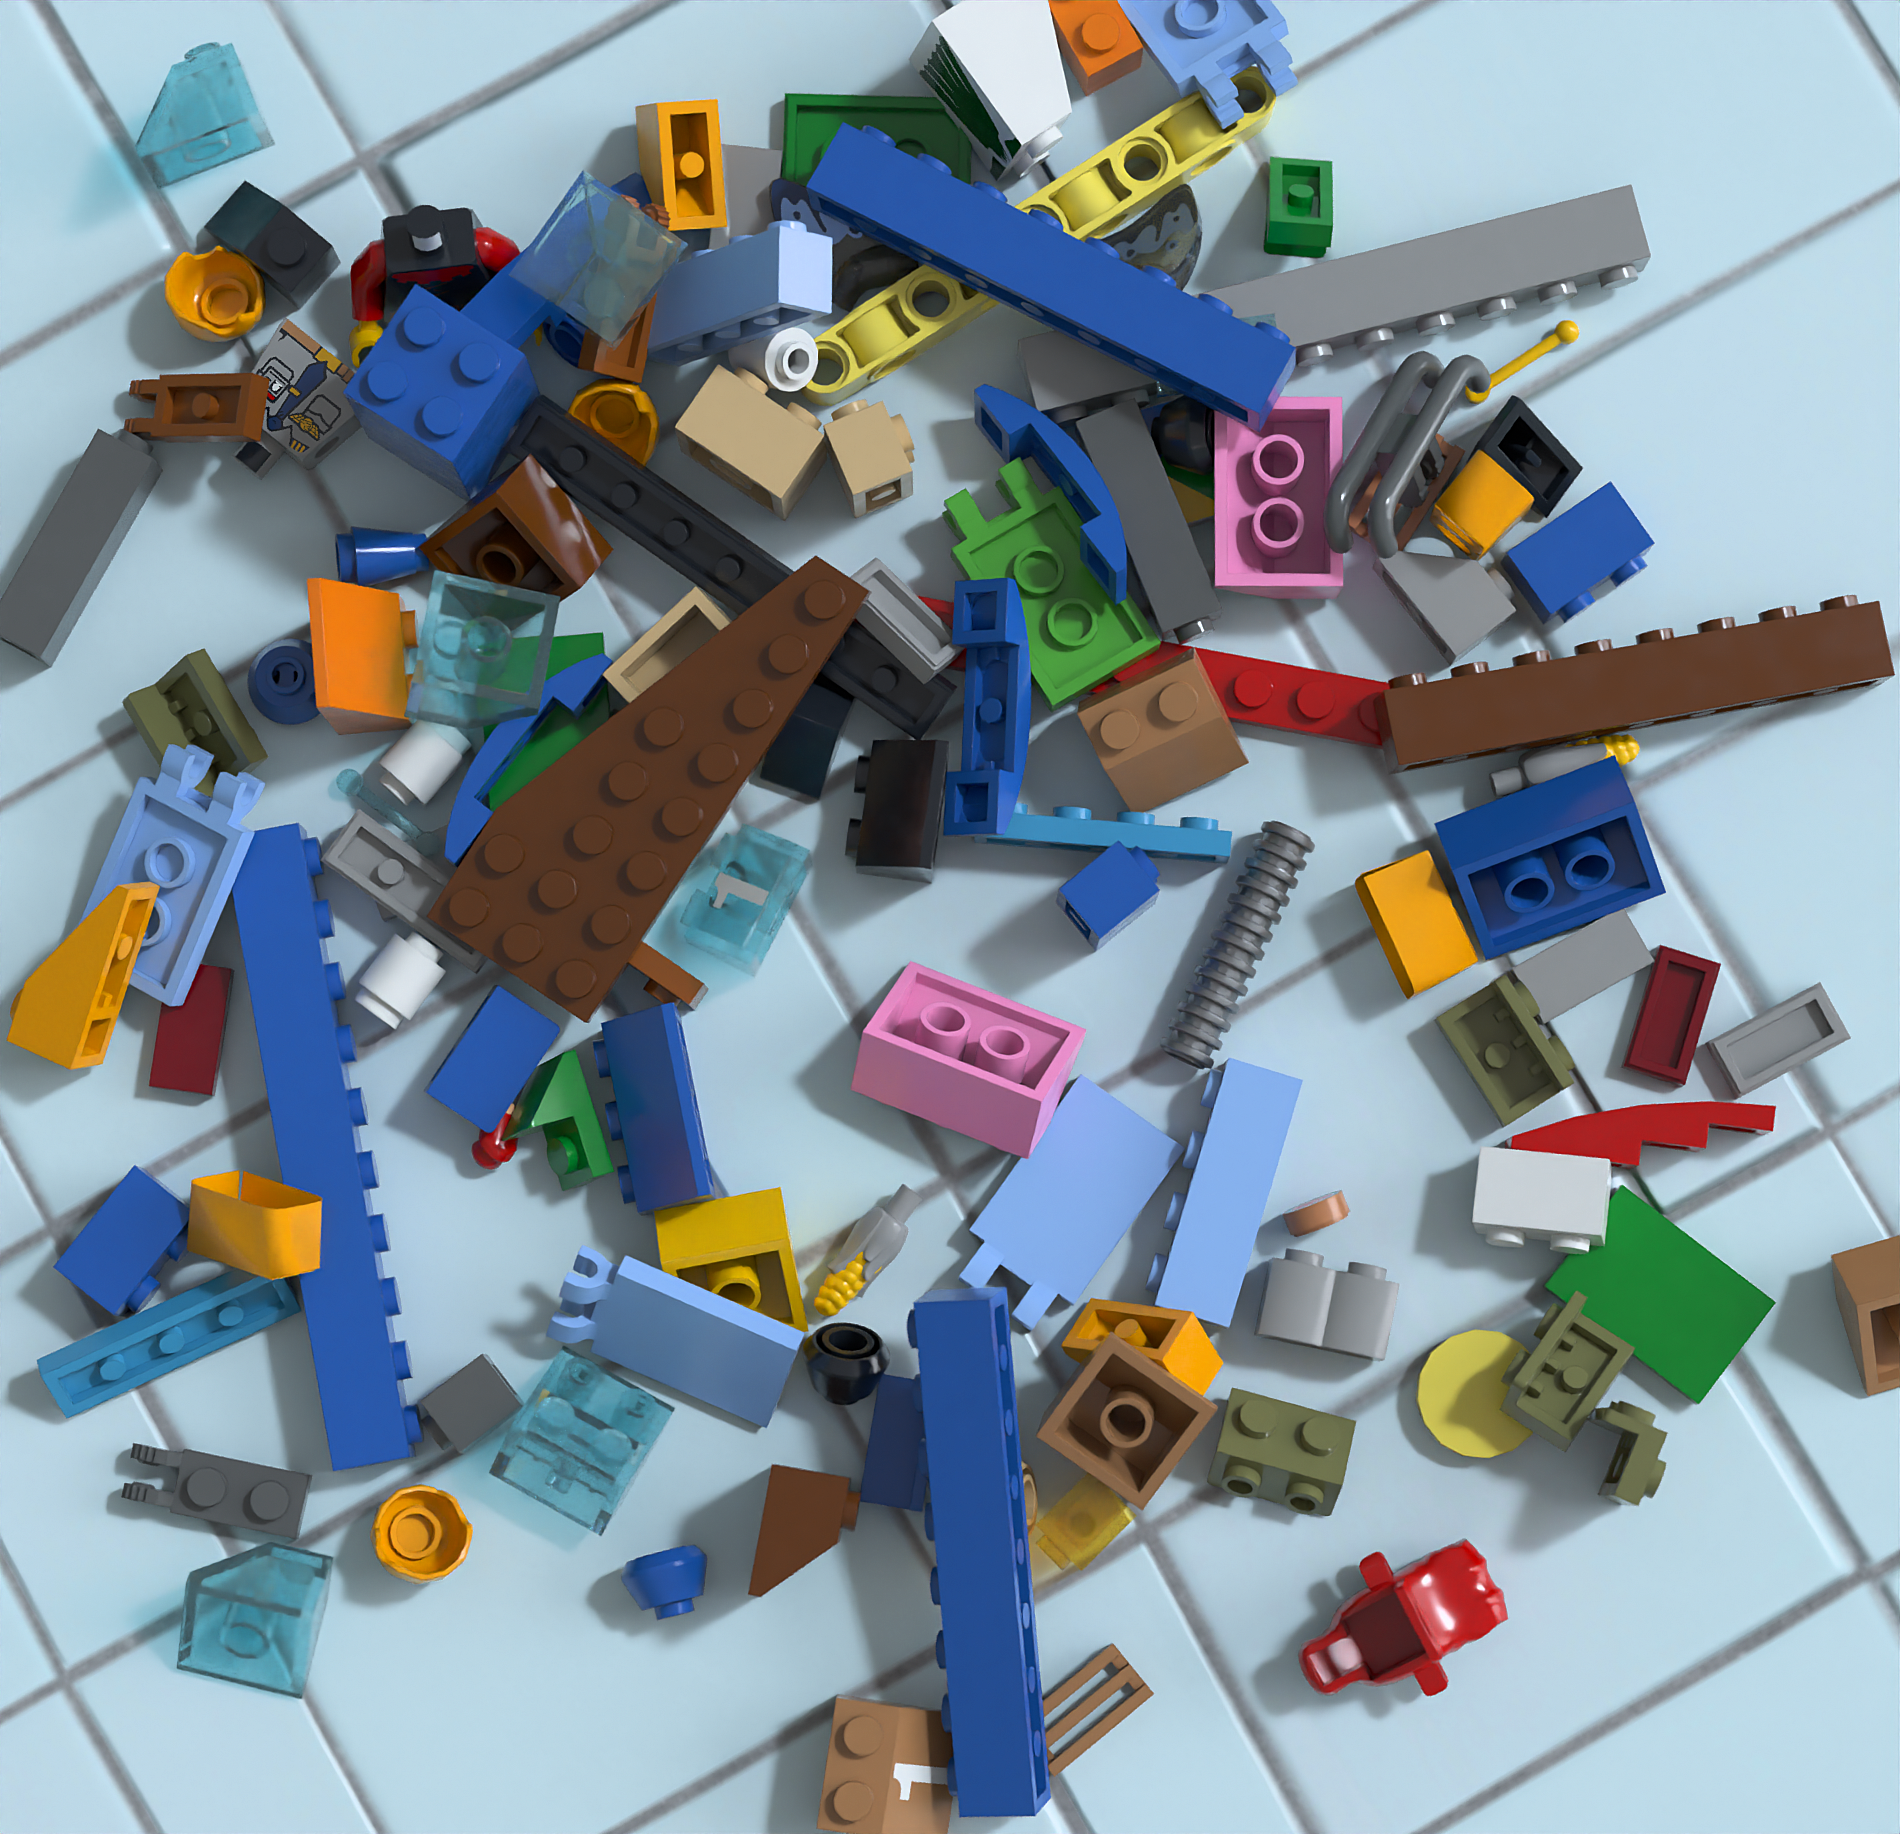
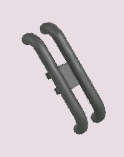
M1418 351L1407 356L1402 362L1331 484L1325 499L1323 528L1327 543L1333 552L1338 554L1347 553L1353 546V535L1349 527L1350 504L1375 461L1382 479L1370 502L1367 518L1368 535L1372 549L1378 557L1387 559L1396 554L1398 542L1393 530V518L1397 503L1403 504L1404 507L1409 506L1411 509L1413 507L1418 508L1419 505L1422 506L1429 493L1427 490L1428 486L1425 485V478L1427 480L1429 478L1433 480L1435 477L1438 478L1445 465V462H1443L1445 458L1441 456L1442 451L1435 437L1465 383L1471 392L1477 394L1485 392L1490 387V374L1480 359L1466 354L1454 358L1444 368L1435 355L1426 351ZM1422 379L1426 387L1433 390L1418 415L1402 414Z

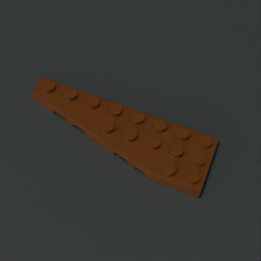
M815 555L500 805L479 834L426 917L583 1022L590 1023L872 592Z

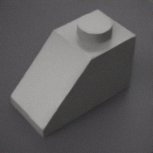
M1397 551L1391 558L1383 559L1377 557L1372 567L1450 666L1510 621L1516 612L1515 607L1510 602L1515 598V594L1508 582L1494 568L1486 572L1477 560Z

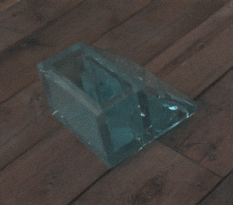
M563 1346L511 1424L489 1474L602 1536L628 1495L675 1408Z

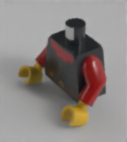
M420 205L413 208L408 214L388 216L383 219L380 239L370 242L357 256L351 266L352 318L359 322V325L354 327L349 335L351 358L355 367L359 368L358 354L361 349L367 346H374L384 332L382 327L378 325L377 320L383 318L385 323L390 322L415 284L460 312L500 270L520 254L515 242L489 227H483L473 209L465 207L438 210L431 205ZM543 322L533 332L537 346H540L542 342Z

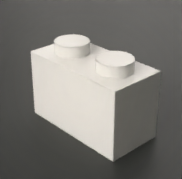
M1480 1146L1472 1216L1475 1232L1486 1234V1243L1502 1247H1524L1525 1238L1551 1241V1250L1569 1254L1589 1253V1245L1604 1246L1612 1179L1610 1159Z

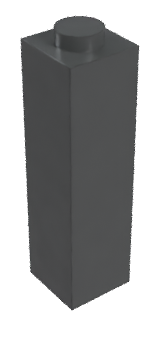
M1132 398L1076 421V434L1084 453L1101 475L1118 510L1124 531L1127 557L1161 640L1164 641L1176 636L1179 644H1185L1213 632L1215 629L1211 621L1221 618L1222 607L1136 399Z
M98 428L0 600V640L52 667L163 472V469L155 459L150 457L154 449L152 445L123 429H120L117 436L113 437Z

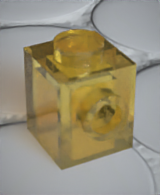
M1086 1472L1035 1523V1526L1044 1534L1035 1544L1062 1571L1071 1562L1080 1571H1083L1137 1515L1108 1486Z

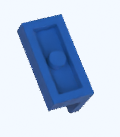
M494 985L423 1091L483 1131L491 1133L495 1130L559 1034L560 1028L556 1023L499 985Z
M883 1374L879 1380L860 1493H862L860 1502L917 1512L923 1511L928 1477H923L920 1472L918 1451L921 1439L925 1438L923 1413H917L914 1407V1379Z

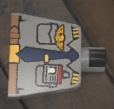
M285 317L252 371L254 374L270 379L260 442H243L232 455L243 467L260 480L266 476L284 453L306 470L313 469L362 427L343 393L355 372Z

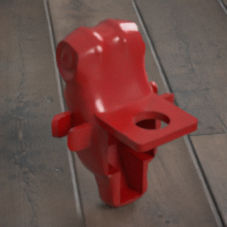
M1462 1539L1440 1550L1426 1554L1420 1561L1410 1563L1393 1573L1382 1552H1375L1363 1558L1359 1565L1360 1572L1368 1586L1345 1600L1337 1608L1329 1628L1320 1636L1308 1640L1301 1645L1298 1652V1661L1303 1675L1310 1686L1321 1695H1334L1349 1684L1360 1683L1379 1687L1399 1682L1414 1675L1423 1693L1426 1696H1434L1445 1690L1448 1686V1677L1440 1660L1444 1656L1458 1651L1465 1644L1481 1639L1497 1625L1508 1620L1504 1594L1493 1582L1487 1570L1485 1557L1467 1539Z

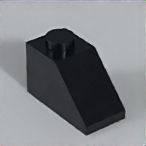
M246 180L204 226L205 230L227 249L249 261L266 282L299 310L341 264L333 246L284 204Z

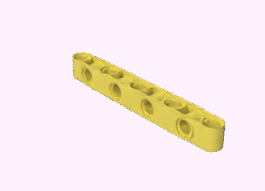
M1250 66L1230 78L1238 91L1251 90L1261 98L1263 106L1258 111L1244 113L1243 118L1222 129L1208 109L1199 91L1194 92L1014 207L1027 214L1031 209H1037L1049 214L1063 225V232L1083 242L1087 237L1101 239L1204 173L1229 155L1235 148L1260 133L1269 124L1276 96L1265 82L1258 67ZM1146 157L1157 165L1159 173L1150 180L1138 181L1126 172L1124 166L1130 159ZM922 265L846 315L838 324L813 339L818 350V361L821 359L833 360L842 367L843 372L841 377L833 384L819 385L810 380L800 390L810 402L819 406H832L840 403L871 382L884 378L991 310L1000 302L926 265ZM935 291L942 294L947 299L949 305L941 315L926 317L914 308L913 303L915 299L922 293Z

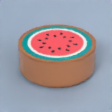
M1338 1190L1293 1207L1282 1213L1290 1235L1299 1237L1346 1218L1350 1210L1342 1190Z

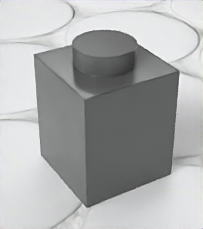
M486 1354L478 1356L420 1401L429 1412L428 1415L421 1419L426 1430L443 1450H446L453 1444L459 1453L469 1451L526 1407L520 1396Z

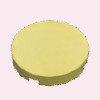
M1474 1329L1449 1337L1429 1353L1418 1374L1416 1403L1424 1425L1440 1445L1461 1456L1491 1458L1513 1451L1532 1435L1533 1431L1500 1411L1510 1388L1502 1383L1501 1379L1521 1349L1528 1352L1523 1344L1501 1332Z

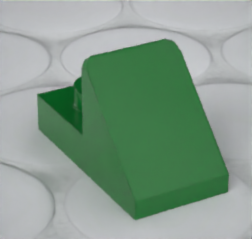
M1270 157L1263 242L1264 252L1273 255L1324 257L1326 248H1331L1333 232L1332 161Z
M575 1050L564 1052L535 1068L502 1136V1141H507L543 1131L547 1141L548 1162L552 1170L558 1175L562 1191L584 1186L615 1172Z

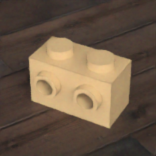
M865 399L854 401L835 410L831 414L833 421L823 425L826 451L855 519L913 495V471L910 463L915 462L912 450L915 448L902 415L898 414L889 417L883 401L869 406Z

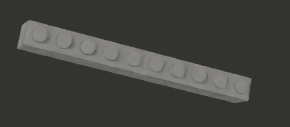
M1630 184L1204 292V294L1223 301L1233 310L1232 316L1252 326H1255L1256 322H1264L1281 330L1289 337V344L1296 347V365L1298 367H1305L1331 359L1333 357V349L1353 344L1357 345L1358 351H1369L1384 347L1395 341L1393 334L1417 328L1419 336L1437 334L1453 328L1456 325L1455 318L1478 313L1480 320L1500 318L1516 311L1515 303L1539 297L1541 305L1559 303L1577 295V287L1600 282L1603 290L1622 287L1638 280L1637 272L1644 270L1651 258V253L1633 188ZM1056 330L1018 339L1017 354L1031 406L1047 416L1060 428L1076 425V421L1088 417L1087 412L1108 406L1113 407L1132 398L1136 399L1140 409L1150 404L1149 396L1171 390H1173L1175 397L1184 395Z

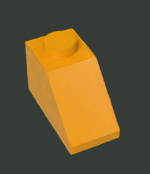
M718 99L660 102L635 106L640 171L652 203L665 207L666 211L669 212L668 216L671 220H669L670 227H668L667 231L727 227Z
M1095 1298L1089 1300L1061 1344L1066 1355L1081 1363L1112 1332L1202 1396H1204L1223 1365V1361L1192 1311Z

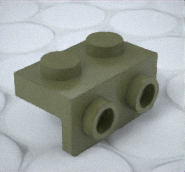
M205 648L185 655L154 685L132 692L122 701L124 708L160 769L169 744H175L184 750L187 745H195L214 755L205 777L194 787L197 791L211 798L213 797V790L220 772H228L237 777L239 772L250 774L269 757Z
M1505 974L1434 1020L1503 1128L1574 1084V1080L1568 1071L1575 1068V1063L1561 1040L1556 1035L1547 1039L1533 1018L1541 1012L1528 988L1522 981L1512 985Z
M1578 1291L1574 1293L1564 1309L1556 1303L1552 1304L1534 1332V1336L1540 1339L1541 1342L1532 1354L1521 1349L1501 1379V1382L1510 1388L1500 1411L1564 1452L1570 1447L1635 1350L1633 1346L1581 1314L1588 1297Z
M1232 1387L1227 1400L1215 1455L1209 1469L1207 1483L1223 1488L1229 1494L1237 1497H1257L1283 1504L1299 1514L1330 1516L1343 1486L1356 1421Z
M1611 1401L1609 1408H1596L1588 1422L1621 1435L1598 1492L1599 1496L1621 1505L1639 1506L1644 1496L1653 1498L1666 1468V1462L1659 1460L1658 1456L1668 1434L1652 1426L1656 1417L1655 1414L1623 1401H1619V1403Z

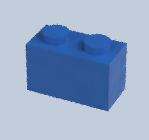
M1610 481L1506 552L1500 564L1543 625L1557 615L1561 617L1564 623H1567L1596 602L1590 592L1609 579L1618 588L1643 571L1648 565L1642 557L1648 553L1655 542Z
M1118 840L1058 889L1056 904L1093 949L1098 951L1155 904L1160 892L1156 885L1160 872L1137 845L1128 852Z
M134 1165L53 1268L111 1314L124 1317L129 1309L137 1314L159 1290L161 1283L155 1277L168 1260L172 1258L178 1263L189 1253L187 1250L190 1205L147 1170Z

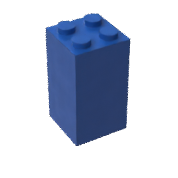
M417 284L414 285L343 391L369 439L467 502L489 484L509 452L504 450V447L535 398L540 395L526 355Z

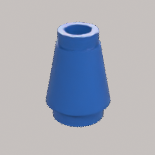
M354 526L350 527V533L335 534L339 582L355 583V585L368 587L416 574V572L429 571V559L419 549L420 544L426 539V534Z

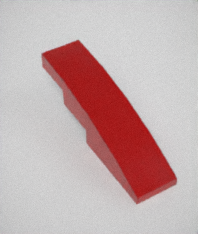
M1714 1101L1637 1105L1575 1116L1517 1134L1505 1140L1504 1149L1610 1159L1611 1167L1632 1169L1639 1166L1641 1145L1699 1152L1706 1149L1708 1128L1757 1135L1773 1132L1776 1106Z

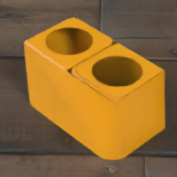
M1478 450L1435 503L1429 521L1471 560L1480 561L1528 514L1534 498L1492 458Z
M1429 850L1361 873L1355 880V887L1399 986L1407 999H1411L1465 971L1478 962L1476 952L1456 909L1451 904L1452 900Z
M240 1170L200 1177L191 1181L187 1239L188 1251L226 1263L229 1266L269 1280L307 1273L320 1268L322 1198L320 1196L243 1171L241 1197L238 1199Z

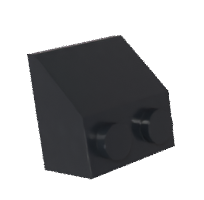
M873 740L871 756H858L854 793L865 794L862 819L850 818L845 856L856 857V873L932 883L946 785V772L949 763V741Z

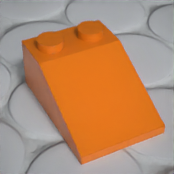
M308 578L307 589L317 709L339 735L409 729L414 724V711H424V690L421 673H411L409 649L419 648L420 644L416 610L406 611L405 603L399 593L325 578Z

